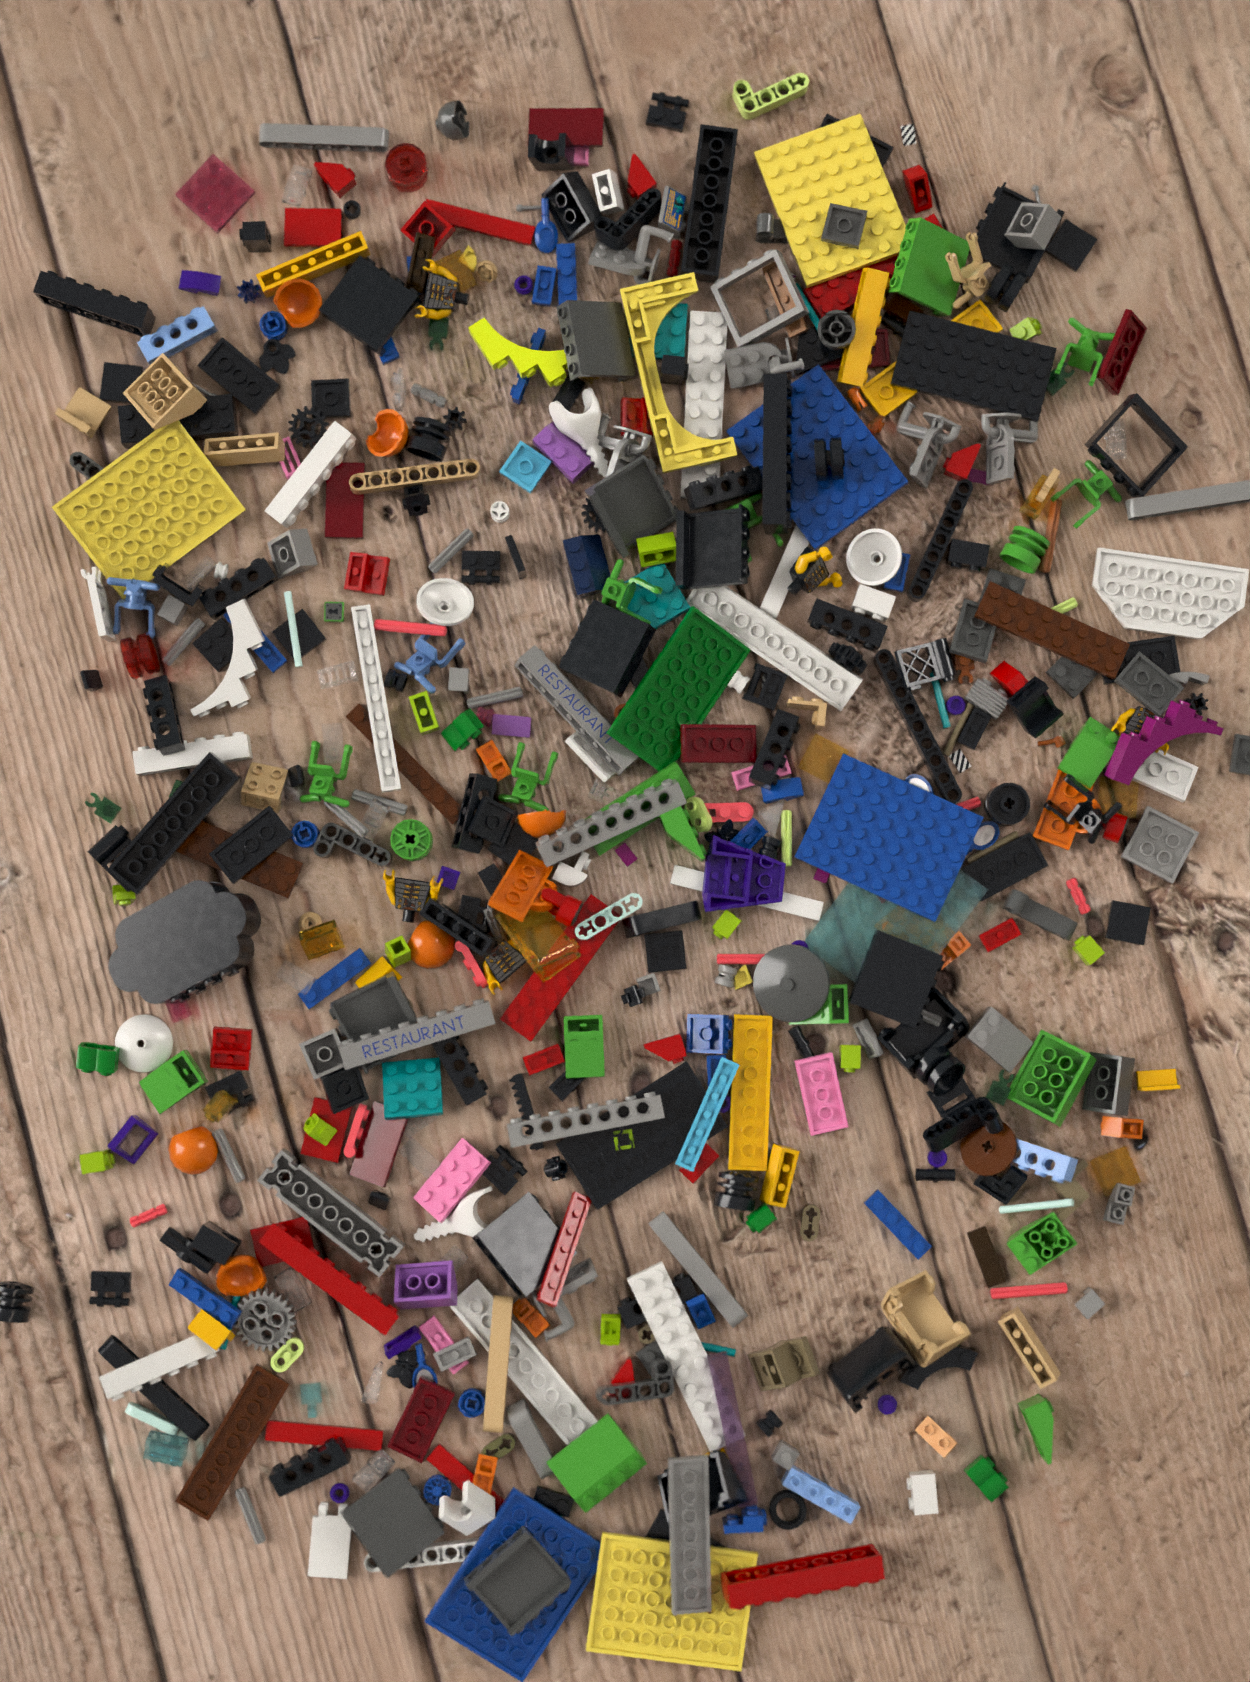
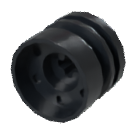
M415 417L413 423L416 426H412L411 431L418 436L408 437L405 446L406 451L423 459L442 462L447 449L440 443H448L450 441L448 436L452 434V428L432 418Z
M719 1171L718 1177L725 1178L726 1181H717V1185L725 1187V1191L716 1192L714 1205L735 1210L754 1211L756 1198L748 1195V1191H757V1187L750 1186L749 1183H758L759 1178L741 1171Z
M15 1281L0 1282V1321L10 1323L29 1322L31 1308L23 1305V1303L32 1301L33 1298L25 1294H32L34 1287Z

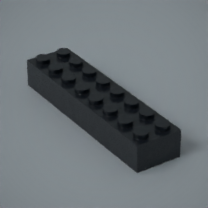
M700 125L681 275L694 272L695 278L698 281L714 283L719 277L738 129Z
M787 373L764 374L763 528L765 534H788V528H792L791 512L788 511V509H792L791 492H788V490H792L791 473H788L792 472L791 455H788V453H792L791 436H789L792 435L791 417H789L792 416L791 380L787 378Z
M209 752L107 870L135 894H140L239 781L241 776L213 752Z

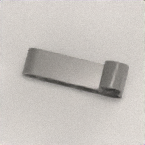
M523 1398L506 1407L509 1421L540 1478L544 1479L553 1474V1471L546 1463L553 1455L532 1418V1413L526 1400Z

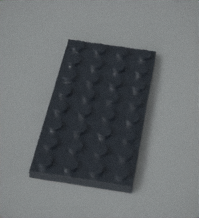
M910 310L890 385L998 413L1021 414V419L1038 422L1057 348Z
M687 1061L634 1094L637 1098L644 1097V1093L654 1091L656 1095L659 1094L665 1118L569 1136L556 1143L597 1210L677 1160L706 1093ZM641 1102L637 1106L639 1113H645L648 1109L645 1102ZM621 1106L618 1109L620 1117H625L629 1113L626 1106ZM609 1111L600 1115V1120L606 1121L610 1116ZM718 1113L708 1139L728 1127L720 1113ZM632 1129L635 1148H633V1142L629 1139V1133L622 1134L623 1130ZM621 1130V1132L618 1135H613L614 1131ZM614 1137H618V1151L615 1150ZM631 1143V1149L621 1150L620 1146L630 1145Z

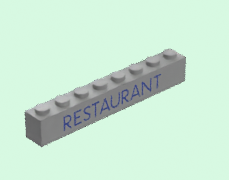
M534 645L517 660L514 666L618 776L635 763L638 756L606 734L611 727L609 720L603 718L597 708L585 699L584 694L572 685L571 680L559 671L556 664L549 661L541 649Z
M484 998L476 999L469 1006L460 1004L449 1012L446 1009L435 1012L436 1016L428 1018V1015L416 1018L417 1022L409 1023V1021L399 1023L398 1027L394 1029L385 1027L379 1030L380 1033L374 1035L371 1032L360 1035L361 1039L353 1041V1038L341 1041L342 1045H339L338 1048L345 1070L496 1024L488 1000L484 1001Z

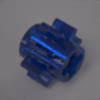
M252 279L250 282L242 280L243 284L237 286V289L241 292L238 294L239 299L244 297L245 304L248 301L255 303V299L261 297L260 293L257 292L260 289L259 285L254 286Z

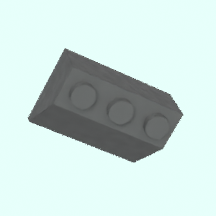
M1089 1052L1097 1061L1086 1079L1082 1109L1128 1116L1135 1058Z

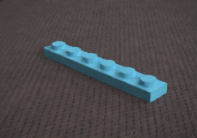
M721 1057L675 1162L676 1165L689 1171H694L739 1064Z

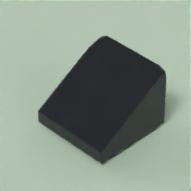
M82 670L80 672L86 690L91 692L103 688L98 670Z
M298 764L289 768L288 774L291 787L305 785L302 767Z
M373 1190L368 1203L386 1210L391 1198L386 1194Z

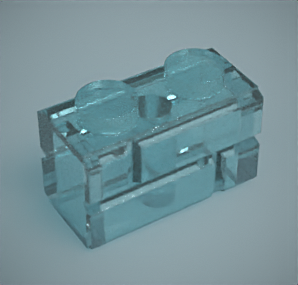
M150 1430L145 1442L143 1459L182 1467L187 1455L189 1438Z

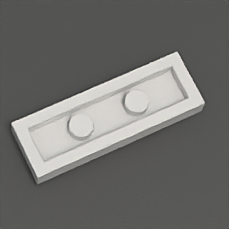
M577 731L566 739L565 742L604 783L616 774Z

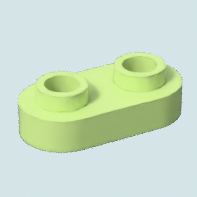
M689 797L686 800L687 803L684 805V809L686 808L690 816L692 826L698 832H708L712 827V818L703 800L699 797Z
M297 1337L289 1339L272 1356L270 1361L272 1369L276 1372L286 1371L303 1353V1341ZM292 1344H297L298 1350H293ZM279 1358L284 1359L285 1363L283 1365L278 1363Z

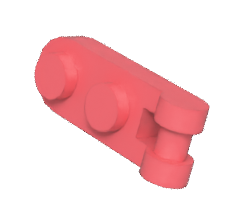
M745 802L704 803L709 814L710 810H715V817H711L712 823H725L728 819H731L732 822H746L752 818L754 813L753 807Z
M457 941L455 949L463 953L465 957L463 962L468 971L472 969L475 975L472 978L476 986H481L483 989L489 986L470 948Z
M361 1103L356 1111L344 1148V1155L348 1158L356 1155L357 1148L355 1145L357 1139L361 1140L364 1129L361 1127L363 1121H367L370 1110H367L368 1106Z

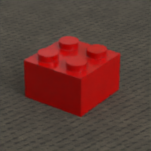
M424 201L400 231L413 243L416 232L435 236L433 258L457 229Z

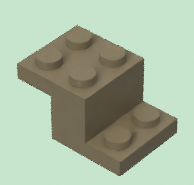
M1075 1157V1159H1078L1071 1182L1064 1180L1062 1184L1052 1180L1053 1176H1050L1051 1180L1048 1182L1062 1199L1073 1198L1074 1206L1053 1208L1050 1212H1054L1061 1222L1090 1197L1087 1191L1075 1180V1177L1088 1166L1084 1159Z
M806 1336L782 1340L764 1350L753 1351L747 1354L761 1391L785 1388L802 1378L814 1377L820 1374Z

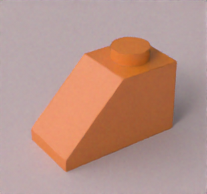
M1102 1116L1101 1135L1142 1139L1144 1120Z

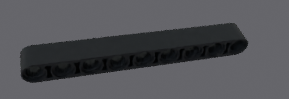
M886 649L878 651L874 657V664L941 797L951 803H957L962 797L961 789L909 688L904 687L899 667L892 653ZM885 655L888 658V662L885 664L881 663L878 656ZM890 671L894 672L896 680H889L887 673ZM896 689H903L905 696L902 698L898 697L895 693ZM907 705L911 706L914 710L913 714H906L904 707ZM913 723H920L922 725V731H915L913 729ZM922 740H929L931 747L929 749L923 748ZM935 756L939 759L938 766L931 764V757ZM941 773L947 775V783L940 782L939 775ZM952 790L956 793V800L948 798V791Z

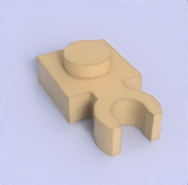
M1053 468L1036 496V500L1042 503L1051 487L1056 488L1060 481L1058 475L1061 471Z

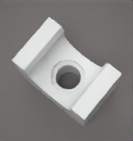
M467 1480L463 1483V1501H455L445 1495L439 1498V1519L468 1536L495 1519V1498Z

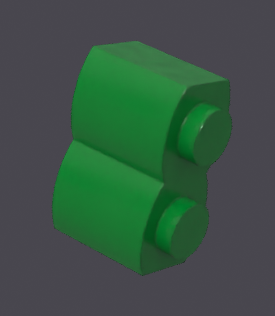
M470 708L462 712L441 732V735L454 751L459 749L463 751L471 744L469 742L471 739L475 740L482 734L481 730L484 725Z
M81 1042L77 1050L76 1068L81 1069L84 1073L97 1071L101 1075L110 1076L118 1070L120 1048L111 1045Z
M762 1203L746 1216L748 1219L746 1221L747 1226L753 1233L757 1231L759 1234L777 1220L765 1203Z
M980 1455L964 1471L992 1503L1009 1488L1006 1484L1008 1480L1001 1471L998 1474L993 1469L995 1464L988 1456L984 1458Z

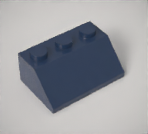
M600 534L581 535L563 540L577 598L580 599L602 593L606 579L611 574Z

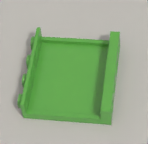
M921 217L909 219L905 227L906 231L903 241L900 244V251L895 262V269L889 283L888 293H899L934 310L933 314L938 317L951 316L953 302H955L960 283L953 281L945 255L948 252L951 254L955 253L960 269L965 267L970 250L968 241Z

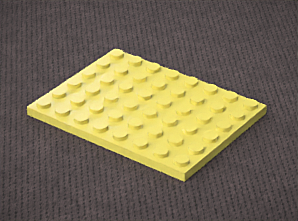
M861 114L754 152L758 167L806 288L899 255L900 244L904 238L906 225ZM830 203L867 211L859 249L821 241Z
M179 420L156 429L52 506L53 510L106 579L114 577L144 580L147 582L155 578L152 574L159 564L163 566L167 563L169 564L168 567L246 510ZM112 585L120 597L125 599L126 594H124V590H126V587Z
M602 1531L586 1651L741 1671L751 1605L745 1606V1608L740 1610L730 1609L723 1596L720 1572L756 1566L758 1553L710 1546L712 1612L672 1615L670 1540Z

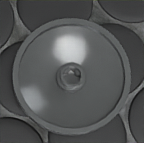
M788 944L772 949L761 958L754 972L753 988L760 1006L770 1016L785 1022H799L812 1017L824 1006L830 991V977L826 965L815 952L804 946Z

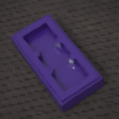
M417 1325L412 1326L383 1346L388 1359H391L401 1351L408 1350L412 1344L422 1338Z

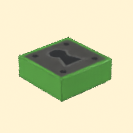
M324 602V621L344 622V602Z

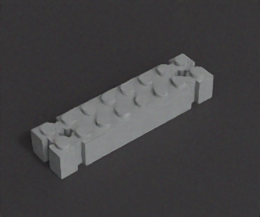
M285 1148L282 1149L272 1161L275 1166L273 1168H266L257 1181L268 1190L274 1187L278 1191L276 1194L278 1198L360 1263L366 1260L370 1264L367 1268L380 1278L391 1264L388 1260L391 1256L394 1259L406 1244L395 1235L391 1238L385 1234L387 1229L304 1163L297 1165L294 1162L296 1157ZM288 1172L290 1174V1176H288L290 1177V1179L284 1180L282 1178L284 1177L282 1173ZM379 1244L382 1252L378 1251L376 1253L374 1252L375 1247L373 1245L377 1246Z

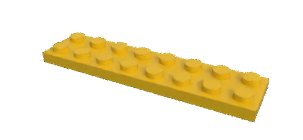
M981 299L951 320L1000 333L1003 330ZM896 361L864 384L863 387H860L861 393L881 419L918 393L917 391L890 385Z
M734 1014L732 1061L739 1064V1067L731 1083L728 1170L767 1171L772 1016Z

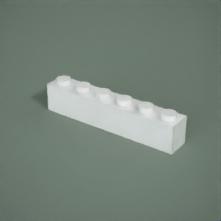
M334 421L268 505L265 512L286 528L293 525L297 519L296 516L308 506L310 498L319 492L321 484L330 478L331 471L343 461V456L354 447L357 438Z
M235 732L230 737L215 735L213 736L214 739L196 738L194 739L195 742L187 743V740H184L185 750L165 756L155 748L149 749V746L138 747V751H132L136 775L143 776L195 768L209 752H213L224 763L253 759L250 736L244 734V732Z
M194 1335L104 1374L99 1379L107 1399L112 1398L113 1401L123 1398V1393L131 1390V1393L143 1389L142 1385L145 1383L155 1384L161 1381V1376L168 1374L171 1377L180 1373L179 1369L187 1366L189 1369L198 1365V1360L205 1358L207 1361L216 1357V1352H219V1349L217 1351L214 1350L198 1336Z

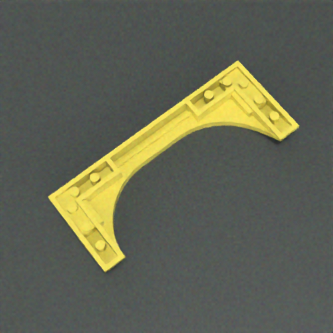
M694 272L620 289L626 322L663 474L694 466L702 467L737 456L733 437L720 440L701 438L688 432L674 419L664 399L655 361L654 343L662 321L677 304L698 292Z

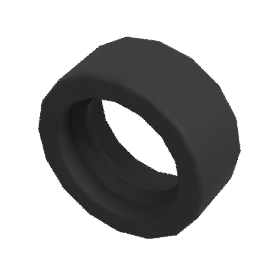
M785 1489L777 1492L769 1503L771 1519L781 1529H795L806 1518L807 1509L804 1499L792 1490ZM791 1498L797 1502L799 1514L794 1520L784 1521L777 1515L776 1507L782 1499Z

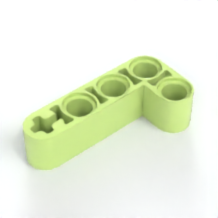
M797 73L756 93H753L747 81L738 80L733 86L732 96L741 116L750 120L806 94L809 78L804 73ZM743 89L745 90V93L739 94L737 90ZM785 90L787 91V94L781 95L779 91ZM769 98L771 101L765 103L762 101V99ZM749 105L752 106L754 109L749 111L746 110L745 107Z

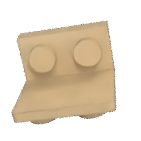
M79 387L65 410L58 407L55 415L63 422L92 439L109 413L111 406Z
M803 697L788 699L786 708L814 711L812 713L811 725H815L814 730L822 731L825 726L827 703H823L822 699L803 701Z
M252 762L241 790V805L262 810L270 805L276 813H279L281 793L288 770Z

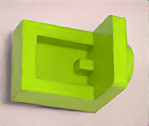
M1027 317L1010 328L1009 331L1013 337L1028 341L1035 336L1041 335L1040 329L1042 327L1036 318Z
M121 885L112 886L114 905L129 906L131 903H134L136 897L132 890L127 892Z
M315 1113L306 1120L303 1127L309 1136L327 1146L338 1131Z
M601 1314V1345H620V1314Z

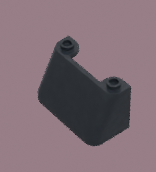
M936 987L933 990L930 989L928 994L930 1000L927 1007H923V1010L942 1017L939 1027L921 1021L919 1026L916 1025V1028H910L901 1023L896 1029L892 1027L884 1028L877 1037L879 1042L914 1079L917 1078L915 1073L918 1064L929 1051L939 1046H945L949 1050L970 1029L965 1016Z
M880 1327L875 1331V1334L838 1362L830 1364L827 1375L856 1414L863 1408L861 1405L863 1398L865 1401L869 1399L866 1396L868 1393L896 1372L901 1375L903 1373L902 1369L905 1368L911 1372L918 1365L889 1327Z
M720 1449L710 1451V1455H708L710 1516L748 1501L746 1491L726 1453L721 1452ZM667 1468L663 1474L657 1476L667 1523H669Z

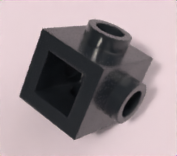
M423 484L404 487L405 498L402 499L404 510L408 509L409 517L428 513L427 505L431 504L429 494L424 493Z

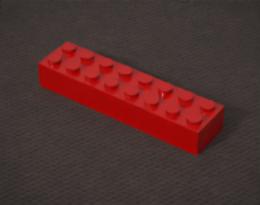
M934 213L925 218V220L943 228ZM898 255L864 268L888 272V278L891 280ZM863 268L804 289V294L819 320L829 311L842 310L848 313L854 309Z
M590 894L583 904L574 925L566 927L501 1016V1021L530 1042L536 1037L619 923V921L587 940H581L576 936V926L607 908L606 904ZM612 909L611 913L614 917L621 916ZM603 916L596 917L595 925L603 927L606 924V919ZM591 920L587 922L590 925L587 928L580 927L579 935L586 937L588 935L587 931L590 929L593 932L597 931L593 927Z
M272 1223L259 1241L262 1246L386 1336L399 1318L396 1308L390 1304L386 1307L381 1303L383 1299L373 1292L370 1295L365 1291L367 1287L359 1281L356 1283L350 1280L351 1275L341 1269L339 1272L334 1268L335 1263L328 1258L321 1259L318 1256L320 1252L312 1246L306 1248L302 1245L304 1241L294 1234L292 1237L287 1234L289 1230L280 1223L277 1225Z
M873 1544L720 1572L723 1596L730 1609L733 1608L734 1610L743 1609L748 1605L761 1606L764 1602L769 1601L781 1602L784 1598L789 1597L797 1599L805 1594L818 1595L825 1590L838 1591L841 1587L846 1586L858 1587L860 1584L867 1582L875 1584L879 1580L885 1579L882 1555Z

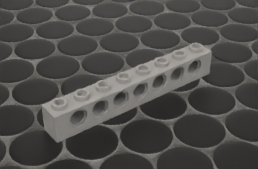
M671 778L666 779L656 788L654 786L649 787L638 796L636 794L629 796L621 804L619 802L614 803L603 812L601 810L594 812L586 820L579 819L568 828H559L551 836L544 835L535 844L545 866L549 867L674 808L682 806L687 801L679 782ZM667 793V798L664 801H659L660 794ZM644 801H649L647 809H641V804ZM632 809V814L629 817L623 816L625 810ZM609 817L615 818L612 825H606V820ZM590 826H597V830L594 833H588ZM574 833L580 834L577 841H571V836ZM555 842H562V846L559 849H553Z
M654 1091L644 1093L642 1098H637L636 1095L625 1097V1101L622 1102L612 1099L607 1100L606 1105L598 1106V1103L587 1104L585 1109L579 1110V1106L567 1108L568 1112L565 1113L555 1110L548 1112L549 1116L541 1117V1114L530 1115L529 1120L522 1121L521 1117L510 1119L507 1129L510 1145L513 1148L665 1117L661 1096L659 1094L656 1095ZM641 1102H645L648 1106L645 1113H639L637 1110V1106ZM621 1106H626L629 1110L628 1115L625 1117H620L618 1114V1109ZM602 1110L609 1111L610 1116L606 1121H602L599 1118V1113ZM584 1113L589 1114L591 1117L588 1124L580 1122V1116ZM564 1117L571 1119L572 1123L568 1128H563L560 1124ZM544 1121L552 1123V1129L549 1132H544L541 1129ZM525 1125L533 1127V1133L529 1136L522 1133V1128Z

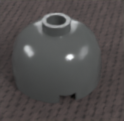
M459 100L448 102L438 112L436 127L448 139L461 140L469 136L470 125L469 121L465 123L464 115H467V111L463 103Z
M833 310L827 312L820 319L817 331L819 339L824 346L832 350H840L850 345L855 337L856 326L853 318L845 311Z

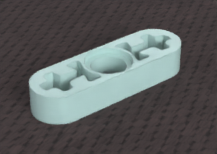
M129 1402L125 1413L170 1435H176L179 1427L169 1418L135 1402Z

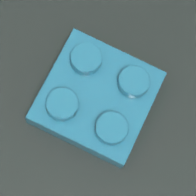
M520 440L499 473L531 494L552 464V461Z

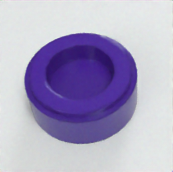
M952 696L946 702V710L951 715H959L965 710L966 703L960 696Z
M944 1150L936 1153L929 1151L927 1160L931 1166L939 1168L946 1164L947 1154Z

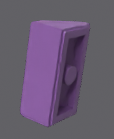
M493 714L492 735L530 738L531 717Z

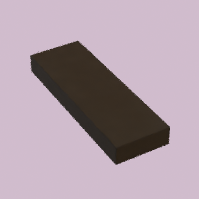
M416 232L406 282L407 289L413 288L418 293H425L429 271H425L423 266L430 267V263L425 260L432 259L435 236Z
M986 1226L966 1232L987 1288L1006 1282Z

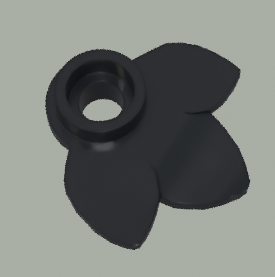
M269 339L264 343V353L260 356L259 363L262 371L265 373L274 368L278 373L286 374L289 370L288 359L294 358L296 353L290 345L281 344L276 339ZM272 346L276 347V350L274 352L270 351V348Z

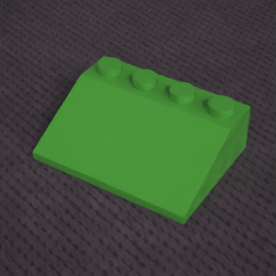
M1041 1029L1005 1097L1041 1118L1061 1127L1097 1059L1091 1054Z
M609 1413L546 1462L585 1513L647 1464L642 1452Z

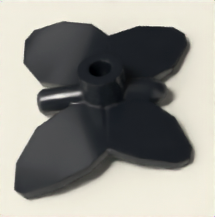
M728 819L721 829L718 828L717 832H708L704 834V837L709 843L713 835L723 840L731 841L740 831L733 829L732 820Z
M406 1350L398 1353L397 1357L399 1360L395 1361L397 1365L387 1370L388 1376L399 1378L400 1383L409 1389L413 1386V1374L411 1371L414 1372L416 1369L412 1365H418L416 1350L411 1352Z

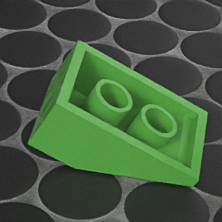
M1089 717L1078 731L1058 769L1066 774H1071L1078 782L1090 789L1113 755L1120 736L1094 718Z
M1037 1394L1019 1402L1018 1405L1041 1458L1049 1465L1052 1463L1054 1423L1052 1412H1054V1409L1046 1397L1043 1398L1040 1394Z

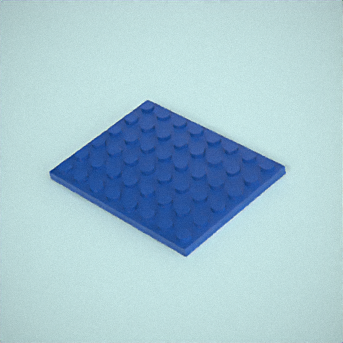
M819 364L791 383L792 416L789 417H791L792 435L789 436H791L792 453H788V455H791L792 472H788L791 473L792 490H788V492H791L792 509H788V511L791 512L792 521L797 525L815 551L908 484V480ZM762 404L729 428L726 433L729 437L734 438L735 445L753 468L759 466L763 479ZM831 437H841L845 467H843L844 479L834 480L831 468H828V479L826 481H817L814 439L824 438L826 449L830 450Z
M843 753L794 858L935 922L984 817Z
M513 1487L496 1512L495 1519L490 1521L425 1618V1623L519 1681L524 1682L595 1575L601 1541ZM524 1525L569 1575L572 1583L566 1592L560 1593L555 1597V1601L550 1606H545L536 1619L530 1620L525 1624L524 1629L520 1633H515L511 1637L508 1629L473 1590L470 1591L466 1587L464 1578Z

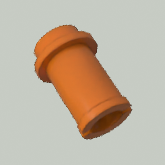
M855 386L846 393L848 395L847 398H850L857 412L862 410L858 404L859 402L863 409L868 405L861 396L860 389H857Z

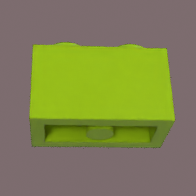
M673 532L636 539L641 568L676 561V540Z
M424 691L409 696L422 736L440 730L428 692Z
M111 1149L79 1155L82 1174L114 1168L113 1164L116 1162L115 1155L111 1153Z

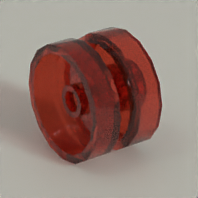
M409 143L398 144L390 149L386 156L385 166L389 181L393 187L401 192L408 193L423 187L428 179L429 171L425 154L422 150Z
M148 632L138 634L136 642L131 637L120 640L123 659L133 680L142 678L144 669L149 675L160 672L157 652Z

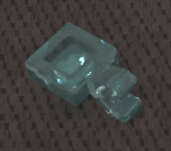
M321 1382L301 1384L302 1405L308 1404V1418H316L318 1416L316 1403L322 1402Z

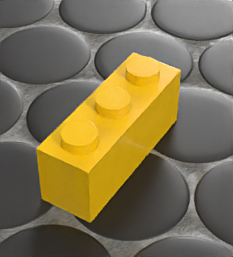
M773 1143L759 1198L760 1201L768 1205L786 1208L800 1151Z

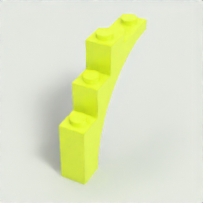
M485 318L468 327L470 335L493 370L497 368L502 369L508 364V361H511L522 379L533 376L538 369L550 388L554 385L557 387L565 381V369L568 370L564 350L539 351L516 345L494 330Z

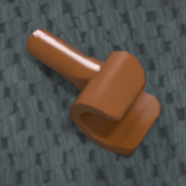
M1057 736L1050 740L1037 741L1038 746L1054 743L1056 748L1066 744L1062 736Z

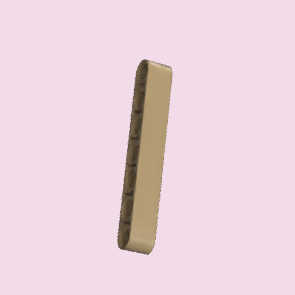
M464 459L358 473L350 477L349 485L353 493L360 495L404 489V487L418 484L428 486L473 480L480 474V465L475 459ZM473 465L477 470L474 473H469L466 468ZM450 468H455L458 473L452 476L447 471ZM435 470L439 475L436 478H431L428 475L429 472ZM418 473L420 478L414 481L410 479V475ZM398 475L401 477V480L398 483H393L391 478ZM380 478L382 483L376 486L372 484V480ZM360 480L363 482V486L355 488L353 483Z
M494 1295L483 1422V1431L503 1433L513 1296Z

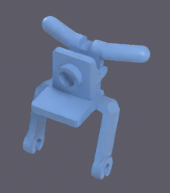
M109 577L107 579L109 585L126 587V590H124L126 598L119 599L115 604L113 634H119L121 629V607L136 610L144 609L149 611L148 638L153 639L155 637V607L151 601L146 600L147 590L158 591L160 586L144 580Z
M422 634L415 642L417 652L406 660V664L395 662L394 667L408 673L410 676L414 675V678L429 693L433 694L436 688L424 675L430 673V667L433 665H437L440 668L446 667L457 652L465 646L466 643L463 639L459 638L443 659L438 660L437 649L426 642L431 635Z

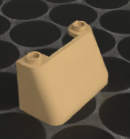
M926 1270L889 1288L881 1302L884 1315L917 1363L924 1368L967 1340L971 1335L965 1323L961 1321L954 1323L935 1297L933 1292L936 1283Z

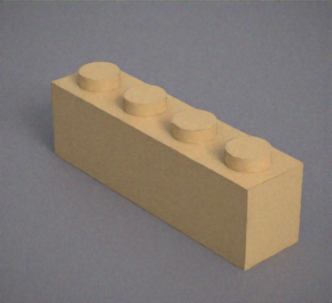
M279 432L205 439L204 455L214 467L284 461L285 443Z
M1017 1306L1003 1314L998 1323L1039 1388L1042 1389L1057 1381L1060 1371L1020 1308Z

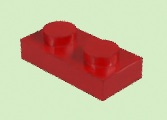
M1012 917L978 935L988 953L1020 936L1021 932Z
M559 1043L522 1057L529 1076L565 1062Z
M705 1143L694 1171H689L683 1167L679 1171L694 1184L719 1155Z

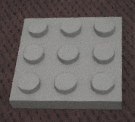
M1146 806L1120 857L1173 884L1199 832L1150 806Z

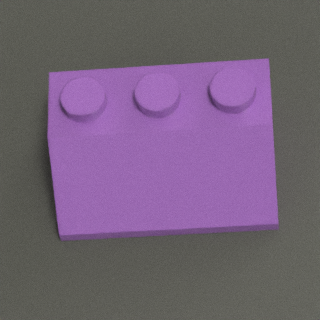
M554 422L547 425L532 439L533 445L546 458L551 460L552 464L572 484L594 465V462L590 461L591 457L586 455L587 450L582 449V445L561 433Z
M452 1260L396 1265L394 1303L401 1310L457 1306L458 1286Z

